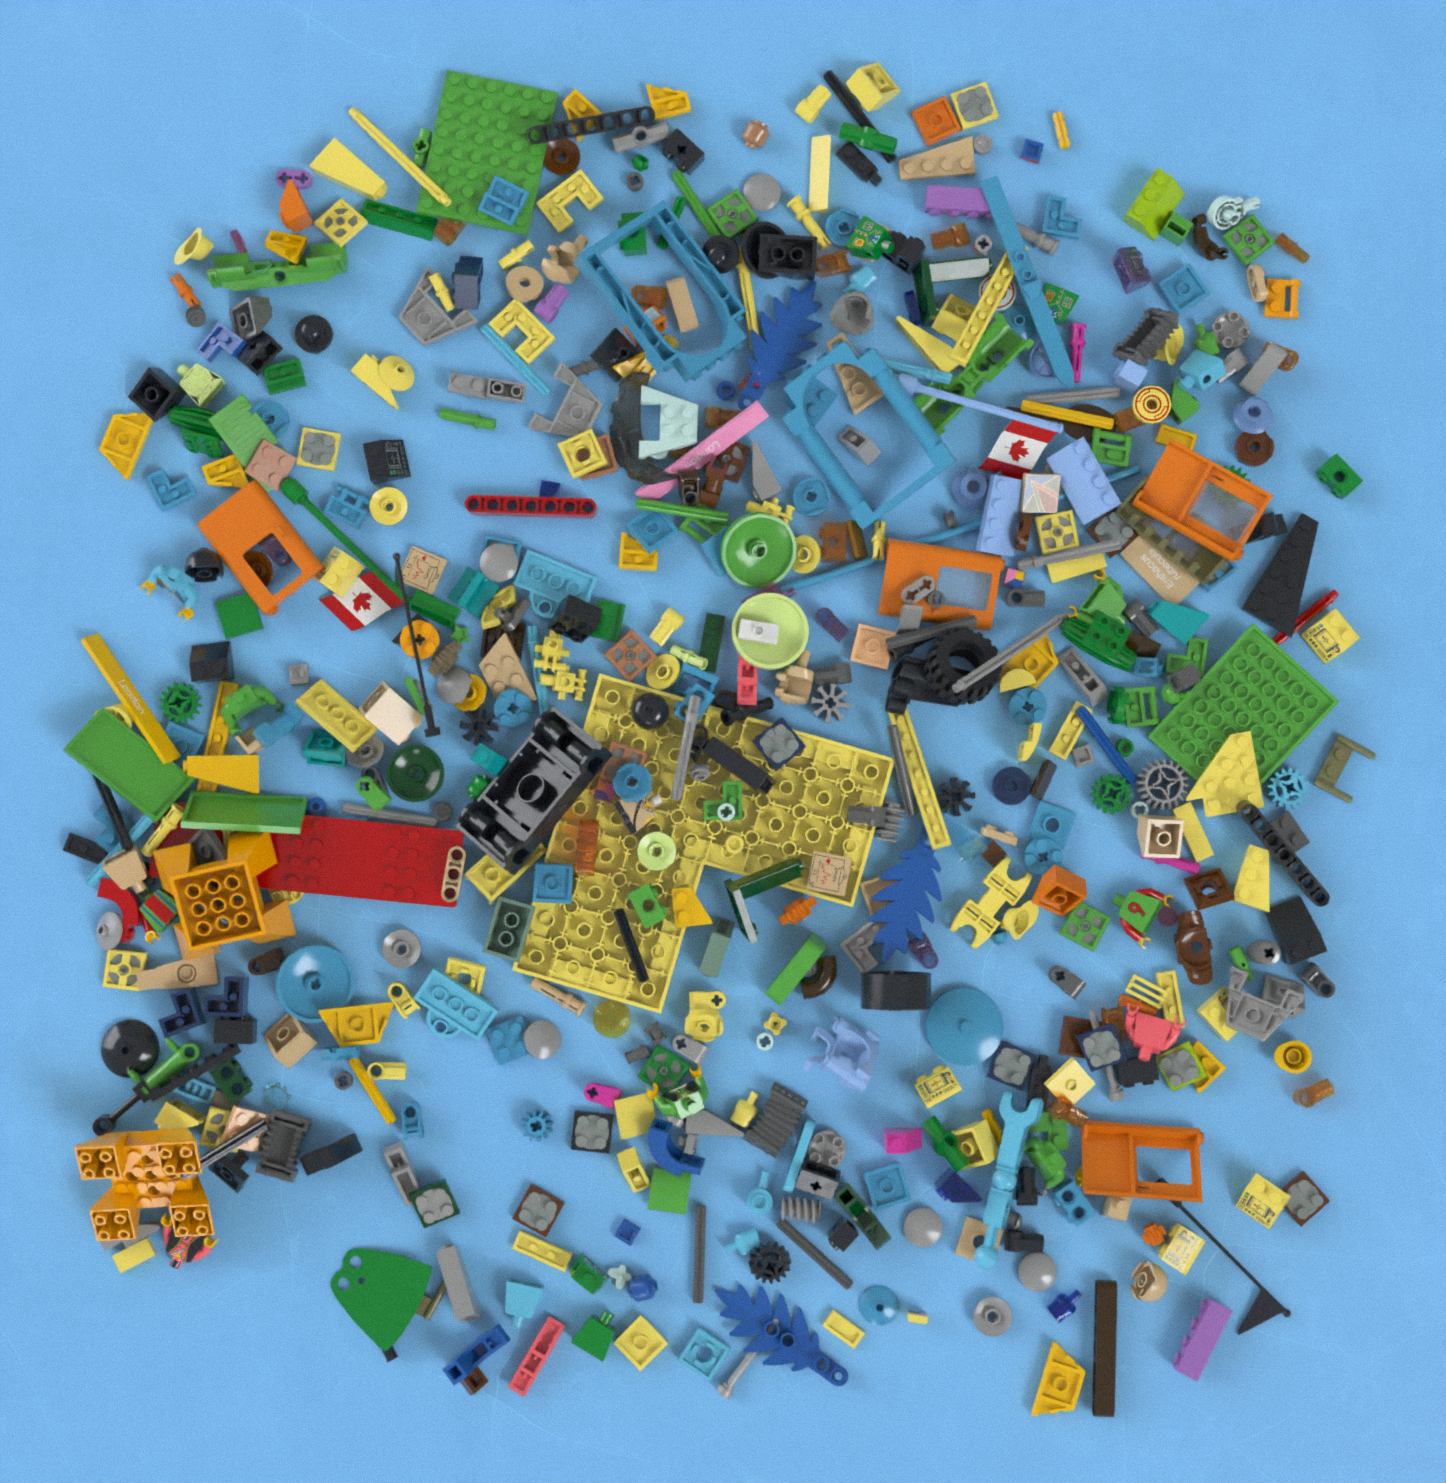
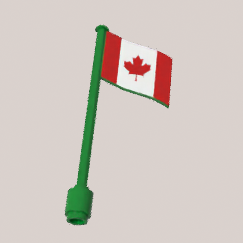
M287 478L280 486L282 493L294 505L300 504L308 509L372 571L357 578L343 598L334 593L319 600L351 631L359 630L372 623L387 611L403 605L402 591L395 582L308 499L307 495L309 492L296 479ZM407 595V600H408V605H409V603H410V601H411V599H412L413 597L410 598V597Z

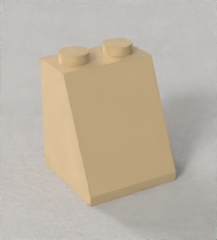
M384 680L358 708L368 721L398 746L400 743L407 741L410 736L409 733L421 725L422 718L424 717Z

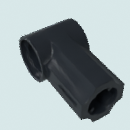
M1022 1166L1018 1169L1017 1206L1038 1205L1037 1188H1035V1167Z
M1006 1229L1004 1250L1010 1252H1021L1022 1250L1043 1252V1234L1023 1233L1020 1230Z

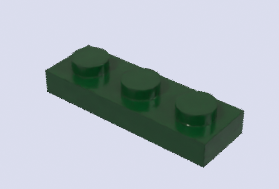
M706 613L699 653L700 657L708 659V665L703 671L716 673L725 616Z

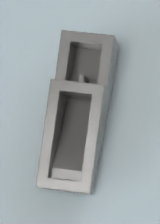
M906 604L902 606L896 634L918 630L923 606Z
M401 1140L384 1147V1156L407 1207L412 1205L409 1193L421 1188L408 1152Z
M155 1221L139 1222L136 1239L100 1241L105 1251L120 1242H123L125 1248L159 1230L163 1225L161 1222Z

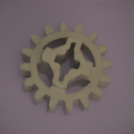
M455 640L449 646L442 645L431 657L432 662L427 671L434 677L438 676L441 672L447 673L458 662V653L463 647Z

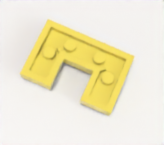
M580 169L536 202V205L556 231L561 234L574 224V220L564 209L565 206L578 197L590 212L603 202L604 198Z
M515 299L489 322V325L502 339L515 326L528 337L515 350L528 365L556 340L544 325L520 301Z

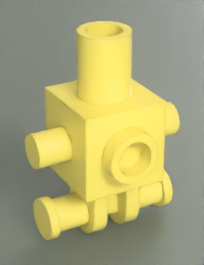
M772 497L771 502L764 500L763 505L749 500L745 511L750 513H770L781 517L790 526L788 521H792L793 517L791 515L795 508L786 505V510L782 513V507L777 506L779 499Z
M550 630L549 637H544L543 645H535V652L542 653L541 660L535 658L534 668H543L544 671H547V668H549L551 672L558 670L565 673L566 663H560L561 656L569 657L570 650L563 649L564 639H560L561 635Z
M568 665L565 667V673L556 671L554 675L540 674L539 684L552 686L551 691L558 692L557 699L565 700L566 693L571 694L575 690V698L573 700L583 701V692L586 691V688L583 687L584 684H587V680H585L587 670L578 669V678H576V674L569 673L570 666Z

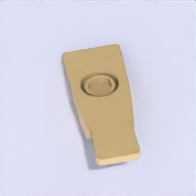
M214 954L189 960H179L156 967V969L138 971L136 973L138 989L140 991L155 988H188L218 983Z

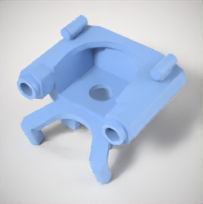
M835 1017L830 1026L832 1031L838 1034L837 1037L834 1038L823 1027H817L811 1038L812 1041L818 1042L822 1038L828 1047L823 1056L808 1057L803 1066V1071L810 1072L812 1065L822 1064L820 1071L828 1070L840 1078V1085L845 1084L849 1088H855L861 1092L867 1087L872 1076L881 1037L870 1029L865 1033L843 1017ZM841 1053L846 1054L848 1058L842 1056Z

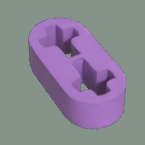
M283 169L276 174L277 183L284 189L288 182L286 180V183H283L281 180L284 178V175L292 179L298 189L305 190L313 184V178L306 170ZM303 176H306L308 180H305L304 184H302L300 180L296 179H303Z

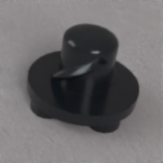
M726 235L711 237L705 242L702 249L719 274L733 270L739 261L740 252L738 244Z
M310 315L301 319L294 333L299 347L313 354H319L326 350L334 336L329 322L317 315Z

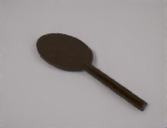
M1089 404L1075 405L1068 408L1070 410L1112 418L1114 425L1111 430L1100 429L1106 432H1116V420L1107 410ZM1006 406V409L1047 421L1062 423L1064 426L1063 430L1070 437L1076 440L1084 437L1087 443H1092L1094 426L1021 411V408ZM1100 438L1099 442H1103V441H1106V440H1108V439H1102V438Z

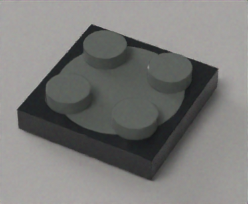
M575 1110L571 1150L609 1154L614 1114Z

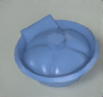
M1038 340V343L1030 349L1028 354L1029 368L1034 375L1041 379H1054L1056 377L1042 342Z
M1249 396L1248 399L1237 403L1233 409L1234 423L1240 430L1246 433H1262L1272 424V411L1268 403L1259 397Z
M966 467V470L960 472L953 481L952 491L954 498L959 504L967 508L983 506L990 478L984 473V470Z

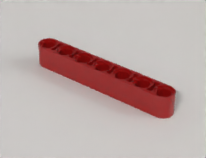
M470 495L465 500V507L470 514L483 516L590 519L595 517L598 511L595 501L589 498ZM478 501V508L470 509L471 502ZM494 501L497 502V509L490 510L489 504ZM516 502L517 508L512 511L508 510L509 503ZM529 503H535L536 509L533 511H528L527 505ZM549 503H553L556 506L551 512L545 509ZM567 504L575 506L572 512L564 510ZM588 504L594 506L593 511L590 513L583 511L584 507Z

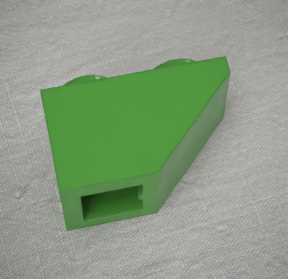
M1179 378L1171 384L1169 394L1171 401L1169 414L1177 425H1180L1201 409L1196 397L1191 396L1188 391L1184 392L1179 388Z

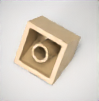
M1139 815L1137 837L1142 856L1180 858L1184 820L1175 816Z
M289 1013L263 1034L274 1058L288 1069L318 1043L312 1031L305 1023L294 1018Z

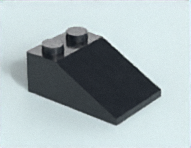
M760 234L758 272L795 280L814 281L816 274L817 237Z
M1300 896L1270 907V912H1265L1285 964L1293 965L1327 951L1322 936Z

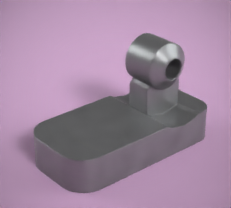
M520 598L517 601L518 604L514 605L510 613L504 607L495 609L494 615L504 622L500 628L505 632L515 629L531 604L528 598Z

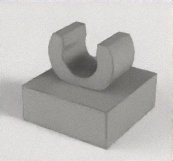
M308 664L288 666L290 685L310 683Z
M688 1134L687 1137L678 1136L677 1144L685 1146L683 1153L690 1155L695 1153L700 1134Z

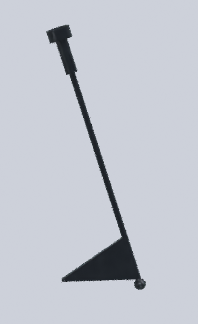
M394 553V582L402 591L425 703L423 708L428 728L424 730L425 738L441 735L439 727H435L432 708L428 703L399 561L400 554Z
M1163 1177L1156 1181L1157 1183H1168ZM1169 1200L1176 1208L1179 1207L1261 1289L1237 1332L1238 1335L1282 1312L1285 1317L1291 1316L1290 1310L1285 1309L1182 1205L1181 1201Z

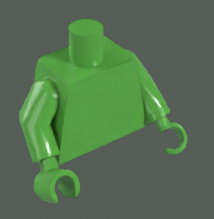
M248 684L225 698L226 704L221 709V715L227 726H229L228 731L235 738V732L240 731L243 734L242 729L236 723L237 721L267 703L273 706L280 705L281 708L275 710L280 712L284 708L283 703L276 702V697L264 685L254 686Z

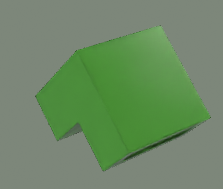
M1173 212L1159 235L1179 247L1189 233L1193 223Z

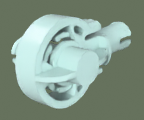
M1228 195L1220 196L1213 201L1207 211L1208 220L1218 229H1229L1237 224L1240 219H1243L1247 211L1260 208V205H1256L1260 204V200L1256 196L1244 201L1240 196L1235 198Z

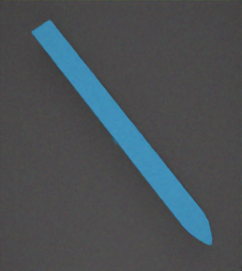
M994 176L980 181L979 184L1052 371L1061 384L1068 389H1073L1074 372L1042 291L1041 279L1038 280L999 178Z

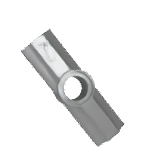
M662 122L648 127L638 126L633 131L615 135L611 138L615 152L618 154L636 148L645 149L650 144L665 141L670 134L667 123ZM639 135H644L646 137L642 141L636 139V137Z

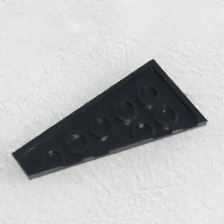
M1303 513L1241 608L1245 613L1291 639L1319 524L1318 521Z

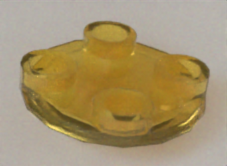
M616 1000L601 1002L593 1015L595 1030L607 1038L622 1036L631 1024V1014L628 1007L623 1002Z

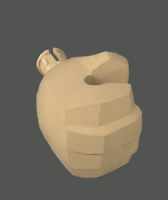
M580 234L574 243L565 241L559 247L549 245L547 252L551 255V260L543 258L541 263L542 271L549 280L562 284L574 282L580 271L573 262L589 243L587 237Z
M804 650L798 657L796 665H788L784 670L776 674V679L780 680V684L775 689V697L780 699L783 704L799 705L808 703L814 678V672L807 669L811 655L810 651Z

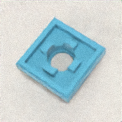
M698 1326L677 1360L710 1382L730 1352L731 1347ZM705 1345L711 1349V1356L708 1359H701L698 1356L697 1350L700 1346Z

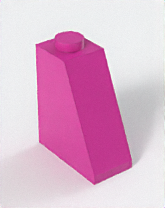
M922 1127L883 1128V1148L887 1154H901L922 1148Z

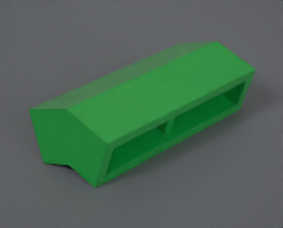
M418 589L409 603V610L452 629L461 613L459 608Z

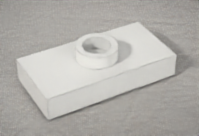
M741 619L738 639L776 645L779 625Z

